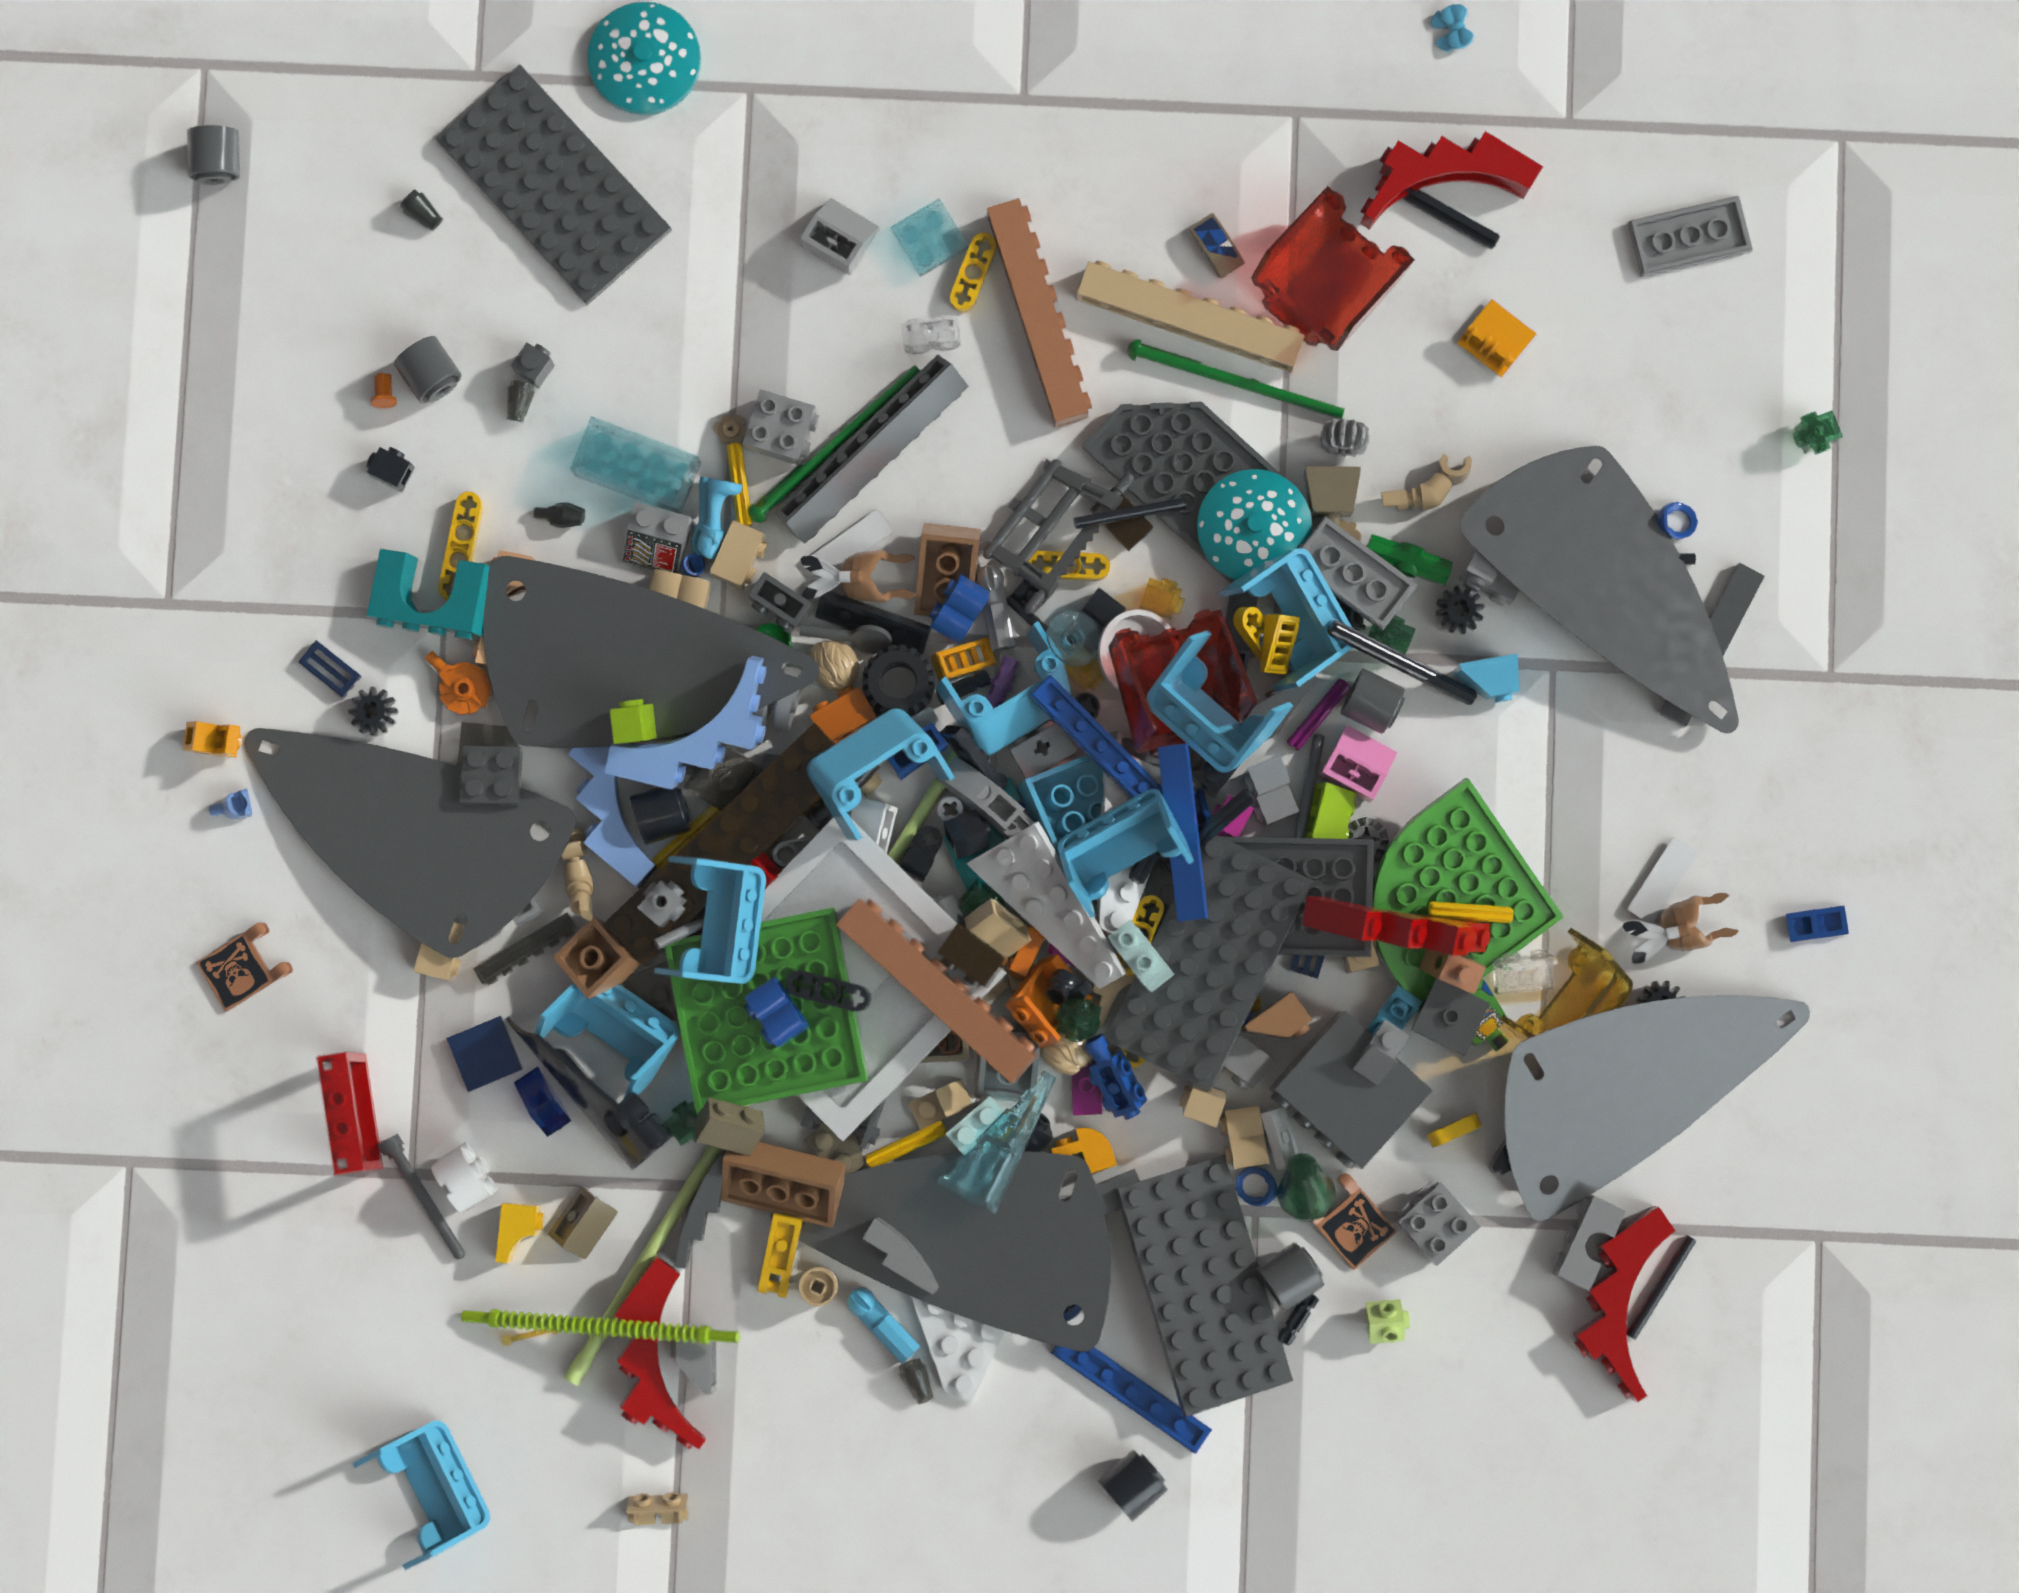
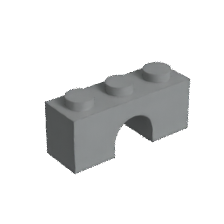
M1590 1195L1588 1199L1583 1198L1576 1213L1580 1215L1575 1226L1571 1225L1565 1235L1564 1241H1567L1563 1253L1559 1251L1553 1261L1552 1267L1555 1268L1553 1275L1590 1291L1602 1264L1592 1260L1587 1255L1585 1250L1586 1241L1592 1234L1598 1232L1614 1238L1626 1211L1593 1195Z

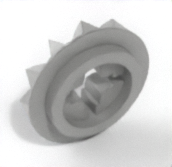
M1368 817L1356 819L1348 825V839L1362 837L1365 828H1367L1369 837L1378 839V841L1374 842L1375 862L1384 855L1388 847L1389 838L1387 830L1378 820Z

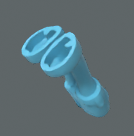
M701 476L699 481V522L694 527V535L691 539L692 550L694 554H698L701 557L715 559L720 550L724 533L720 523L723 501L727 496L740 494L742 485Z

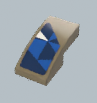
M1214 213L1188 228L1201 252L1206 254L1219 278L1225 277L1245 264L1236 246Z

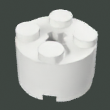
M468 1142L460 1145L431 1165L432 1172L439 1186H444L448 1192L446 1197L460 1213L471 1209L498 1191L494 1181L486 1175L490 1172L486 1162L482 1157L475 1158L476 1154Z

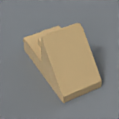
M962 1079L908 1103L920 1130L973 1106Z

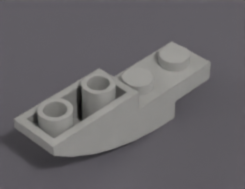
M956 756L948 764L955 778L950 781L938 780L971 811L976 809L978 815L985 818L1006 839L1011 838L1035 823L1023 812L1025 809L1011 796L978 770Z

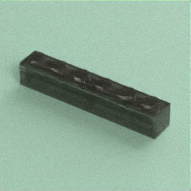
M566 912L478 965L473 970L483 985L488 984L490 986L497 982V977L502 974L507 976L512 973V968L517 965L521 967L529 962L528 959L532 956L536 958L542 955L545 948L549 946L553 948L560 944V939L564 937L568 939L575 935V930L578 927L570 914Z

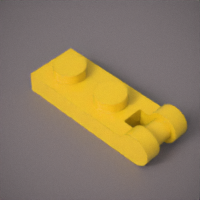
M774 1212L758 1286L759 1293L766 1294L768 1291L777 1293L778 1297L787 1298L803 1218ZM770 1275H781V1281L770 1280Z

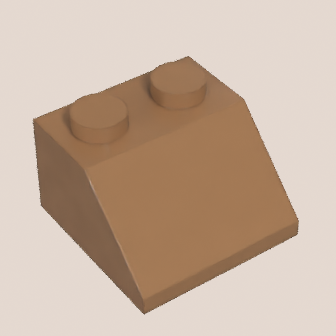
M593 917L592 921L585 924L552 957L588 999L622 984L641 965L603 924L604 921Z
M1290 992L1247 1022L1242 1027V1030L1245 1033L1283 1039L1291 1036L1294 1040L1310 1030L1307 1024L1312 1021V1018L1293 992Z

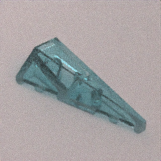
M1043 1071L1041 1073L1042 1077L1030 1090L1025 1089L1020 1094L1022 1098L1011 1109L1007 1108L976 1139L977 1144L965 1157L960 1156L955 1161L957 1165L946 1176L941 1175L937 1183L973 1205L996 1215L1056 1077L1047 1071Z

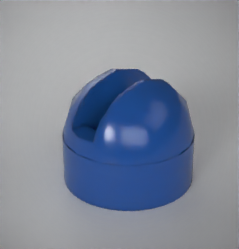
M694 553L687 555L680 564V571L685 576L698 577L705 570L703 558Z

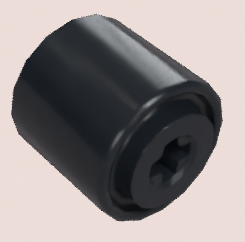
M658 786L630 796L632 810L646 845L691 830L689 822L692 821L681 788L678 789L676 786L671 790Z
M1132 1450L1098 1480L1132 1522L1168 1491L1163 1483L1166 1480L1143 1454L1139 1455L1135 1450Z

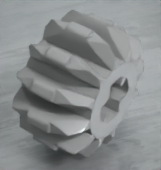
M1335 418L1328 420L1323 425L1321 431V448L1327 453L1335 454V456L1355 457L1365 453L1367 444H1369V428L1364 423L1356 422L1354 419Z

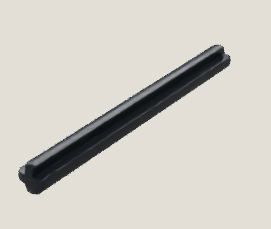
M1337 620L1332 621L1328 627L1327 632L1331 637L1467 705H1472L1477 698V693L1474 689Z

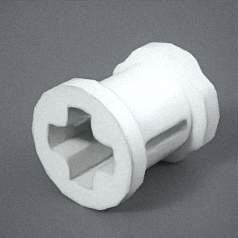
M948 796L939 802L937 811L942 822L956 817L951 814L948 817L945 816V805L951 807L955 804L957 805V815L963 813V805L956 797Z

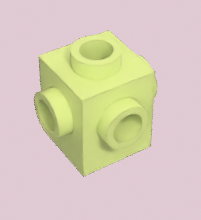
M1401 1299L1365 1302V1323L1370 1344L1405 1341V1329L1410 1328L1408 1310L1403 1311Z

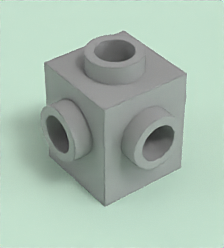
M660 881L658 884L653 882L643 893V896L646 898L637 908L659 927H664L670 919L675 922L685 911L682 905L687 900L681 896L684 891L673 881H670L668 884L665 881ZM665 897L667 899V903L663 907L661 901Z

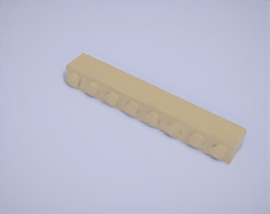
M1088 261L1077 292L1078 301L1292 373L1305 336L1299 333L1300 330L1290 325L1280 327L1272 324L1273 321L1267 317L1257 316L1254 318L1245 315L1246 312L1240 308L1230 307L1227 309L1218 306L1219 302L1211 298L1204 297L1201 300L1192 297V293L1187 290L1176 288L1174 291L1165 288V284L1158 280L1149 279V281L1139 279L1138 275L1134 272L1112 270L1109 264L1102 261H1095V263Z

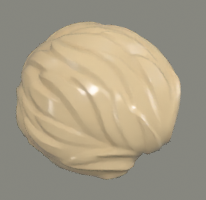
M823 640L817 642L810 650L808 656L815 659L819 666V675L816 681L825 688L841 692L853 686L857 681L860 668L858 659L853 649L843 641Z
M1063 1025L1058 1031L1061 1037L1060 1040L1055 1044L1040 1048L1041 1057L1046 1064L1054 1071L1062 1074L1075 1075L1082 1067L1091 1064L1093 1060L1092 1055H1088L1083 1046V1043L1090 1037L1085 1031L1076 1026Z

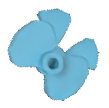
M1462 4L1447 6L1441 12L1437 11L1432 17L1431 26L1433 28L1448 27L1450 33L1436 41L1437 46L1448 53L1451 51V48L1453 50L1466 48L1474 39L1473 33L1465 28L1464 20L1468 12Z

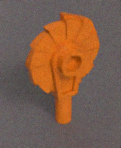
M431 651L425 657V660L439 672L438 675L442 679V682L439 683L441 694L439 697L448 710L458 713L457 715L469 713L472 715L481 707L485 709L493 689L484 669L468 662H460L453 666L447 665L434 651Z

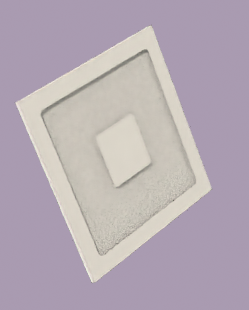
M834 817L777 875L778 878L765 889L761 922L832 907L836 909L839 922L859 898L866 901L871 898L883 909L880 913L888 921L891 918L896 920L905 929L902 932L904 936L909 940L914 937L926 948L923 953L931 960L934 957L939 960L943 958L937 951L957 925L854 821L853 823L863 837L858 841L847 840ZM840 929L850 983L866 987L871 993L869 1007L864 1011L856 1012L869 1081L797 1096L844 1141L952 1029ZM948 968L946 971L953 980L958 977L970 987L967 992L975 1000L978 996L983 998L1007 974L1001 969L988 988L980 985L977 989L964 979L967 974L959 968L955 971ZM857 990L856 994H852L855 1007H857L858 1003L864 1002V997L860 996V990Z

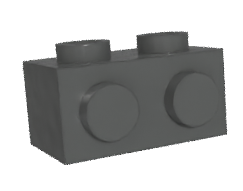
M763 572L748 594L750 601L753 602L751 605L753 609L764 616L767 613L777 618L775 623L787 631L793 628L798 632L800 625L804 624L814 609L810 601L766 572Z

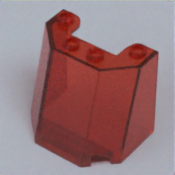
M1327 186L1268 248L1251 279L1254 286L1259 287L1265 296L1262 300L1265 309L1284 325H1290L1299 329V333L1305 335L1303 341L1306 344L1316 347L1319 343L1326 344L1330 350L1338 351L1407 273L1415 259L1401 246H1390L1384 254L1374 242L1369 241L1360 234L1354 225L1347 223L1341 218L1346 211L1345 200L1340 193L1333 191Z
M1209 609L1199 611L1194 615V619L1187 628L1180 630L1170 628L1159 635L1151 637L1149 634L1140 636L1138 631H1132L1130 628L1122 629L1115 634L1109 644L1108 649L1136 752L1143 753L1149 751L1151 756L1157 757L1159 756L1158 747L1186 743L1151 712L1146 696L1189 636L1207 630L1212 633L1196 655L1206 665L1208 671L1207 679L1201 686V689L1241 725L1257 705V698L1221 609L1212 612Z

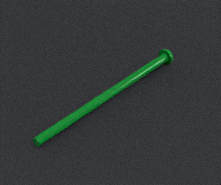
M1139 339L1132 341L1127 348L1128 356L1133 361L1138 356L1338 419H1342L1345 408L1270 386L1253 378H1244L1202 365L1200 361L1142 344Z
M916 365L911 367L854 420L844 425L840 429L841 431L804 465L800 464L758 503L755 505L751 504L749 507L751 520L756 523L765 522L767 519L764 515L864 426L920 372V369Z

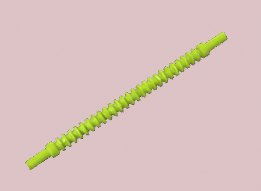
M492 1309L490 1312L463 1310L461 1313L462 1322L488 1324L491 1328L502 1326L505 1329L509 1326L511 1329H515L517 1326L519 1330L525 1327L526 1330L533 1328L534 1331H537L540 1328L543 1332L548 1328L550 1332L556 1329L558 1333L564 1330L565 1333L572 1331L573 1334H576L579 1331L583 1335L587 1331L589 1335H592L594 1332L597 1336L603 1333L604 1336L611 1334L612 1337H616L618 1334L621 1338L625 1335L628 1338H632L634 1335L636 1339L642 1336L645 1340L650 1336L652 1340L658 1337L660 1341H663L666 1337L667 1341H672L674 1338L676 1342L682 1339L686 1343L690 1339L691 1343L698 1341L699 1344H709L711 1341L738 1343L740 1340L739 1331L714 1330L707 1325H701L699 1328L696 1325H692L690 1328L688 1324L682 1327L678 1323L674 1327L672 1323L666 1326L662 1322L658 1326L657 1322H653L650 1325L648 1321L642 1324L640 1320L634 1323L633 1320L626 1322V1320L622 1319L619 1322L615 1318L611 1322L609 1318L603 1321L599 1317L595 1321L594 1317H590L587 1320L585 1316L579 1319L578 1316L571 1318L570 1315H567L564 1318L561 1314L556 1318L555 1314L548 1316V1314L544 1313L541 1316L539 1313L533 1315L531 1312H528L525 1315L523 1311L517 1314L516 1311L509 1313L507 1310L502 1313L499 1309Z

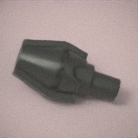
M564 502L556 503L548 508L535 507L533 515L534 518L547 519L551 526L567 528L582 525L585 520L586 511L584 508Z

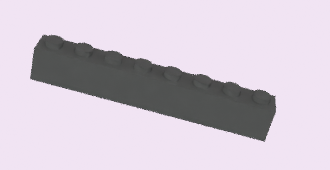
M940 355L935 356L774 511V514L796 538L805 544L808 540L815 537L818 531L830 519L834 518L851 499H854L871 480L875 479L884 467L897 458L909 443L918 438L932 421L939 418L941 413L969 387L950 362Z

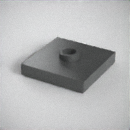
M1435 978L1411 1031L1465 1056L1490 1003Z

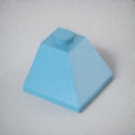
M1517 653L1460 663L1452 671L1454 678L1474 689L1476 693L1486 700L1495 698V703L1513 700L1512 695L1519 692Z

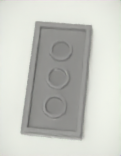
M1739 196L1630 220L1627 223L1641 277L1749 253L1753 250Z
M1326 516L1301 547L1312 555L1334 596L1382 632L1418 586V584Z

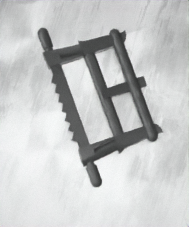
M1046 459L1044 462L1045 471L1023 500L1019 501L1015 498L1009 505L1013 513L991 542L987 541L979 548L983 550V557L985 559L994 558L1010 570L1016 578L1021 576L1038 589V592H1035L1025 605L1024 610L1027 614H1033L1044 601L1045 596L1048 598L1052 596L1059 585V578L1062 575H1067L1068 567H1074V559L1080 558V551L1086 550L1087 542L1093 541V534L1099 533V525L1082 528L1048 574L1029 563L1030 558L1079 494L1099 506L1094 514L1116 510L1123 501L1121 495L1126 492L1134 480V476L1131 473L1124 474L1114 487V491L1111 492L1091 483V478H1086L1063 467L1059 459H1054L1051 462ZM1054 478L1069 489L1049 516L1045 518L1031 507ZM1025 517L1039 526V529L1017 556L1002 547V545L1022 518Z

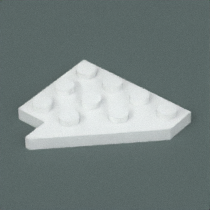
M911 1296L944 1391L968 1403H972L1005 1331L962 1317Z

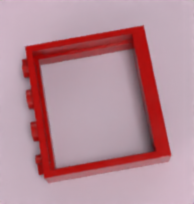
M341 1052L318 1056L317 1064L334 1175L355 1174L384 1169L381 1150L378 1147L380 1141L367 1055L364 1053ZM323 1063L332 1064V1069L324 1070ZM346 1158L347 1167L339 1168L338 1159Z

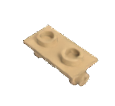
M669 1492L665 1495L642 1493L629 1496L626 1511L628 1522L634 1523V1525L656 1524V1514H661V1524H682L683 1520H688V1508H686L688 1494Z

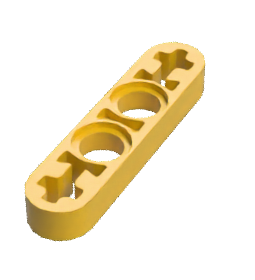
M473 492L461 493L455 503L438 584V591L446 601L450 596L445 587L451 586L453 579L447 573L450 571L456 574L457 570L450 564L451 557L456 553H461L465 556L466 561L472 562L483 512V502ZM469 498H472L473 502L477 505L476 508H471L469 517L474 519V523L466 519L459 520V516L466 517L467 510L462 504L463 502L468 503ZM460 526H469L471 528L469 539L465 541L457 539L456 531Z

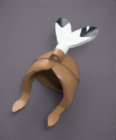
M884 550L863 551L846 558L839 571L834 566L817 557L803 556L801 563L804 568L822 578L808 585L803 591L802 597L805 599H816L841 583L844 593L857 601L884 603L895 597L903 599L913 598L916 594L907 589L880 593L869 576L879 560L905 564L914 560L915 557L906 553L893 555Z
M1716 893L1710 897L1695 895L1672 904L1661 913L1660 926L1637 920L1625 922L1623 929L1627 933L1647 939L1634 951L1632 963L1639 964L1647 961L1665 944L1674 950L1692 951L1710 946L1713 940L1719 937H1732L1739 932L1737 929L1722 928L1705 936L1695 927L1699 918L1700 905L1721 903L1729 897V894Z

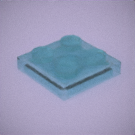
M940 198L891 226L893 234L920 277L969 248V245Z

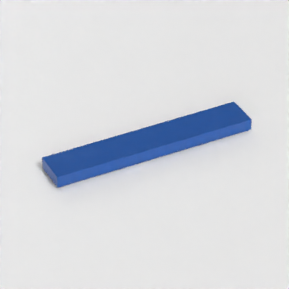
M1051 675L1029 695L1130 799L1150 789H1158L1163 796L1162 786Z
M1185 743L1158 747L1163 798L1181 829L1194 862L1188 864L1182 853L1176 857H1170L1177 922L1207 919L1208 911L1189 745Z
M1056 1345L1052 1349L1051 1354L1193 1453L1196 1454L1212 1431L1210 1427L1194 1416H1183L1180 1406L1095 1347L1085 1352Z

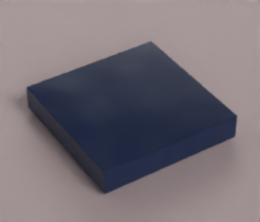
M502 1016L446 1038L468 1092L523 1070Z

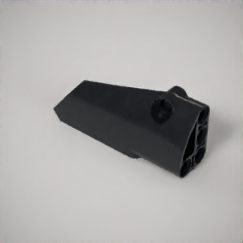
M509 1016L505 1019L631 1170H634L675 1135L655 1112L639 1123L651 1111L634 1091L618 1103L596 1085L567 1050L561 1048L554 1049L539 1034L522 1030Z

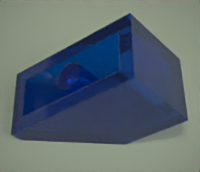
M538 1066L514 1082L530 1117L547 1137L572 1121L564 1104Z

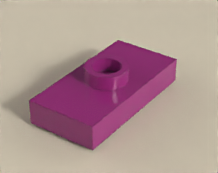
M1091 1064L1082 1067L1077 1074L1071 1075L1073 1116L1102 1114L1101 1090L1099 1086H1094L1089 1079V1066Z

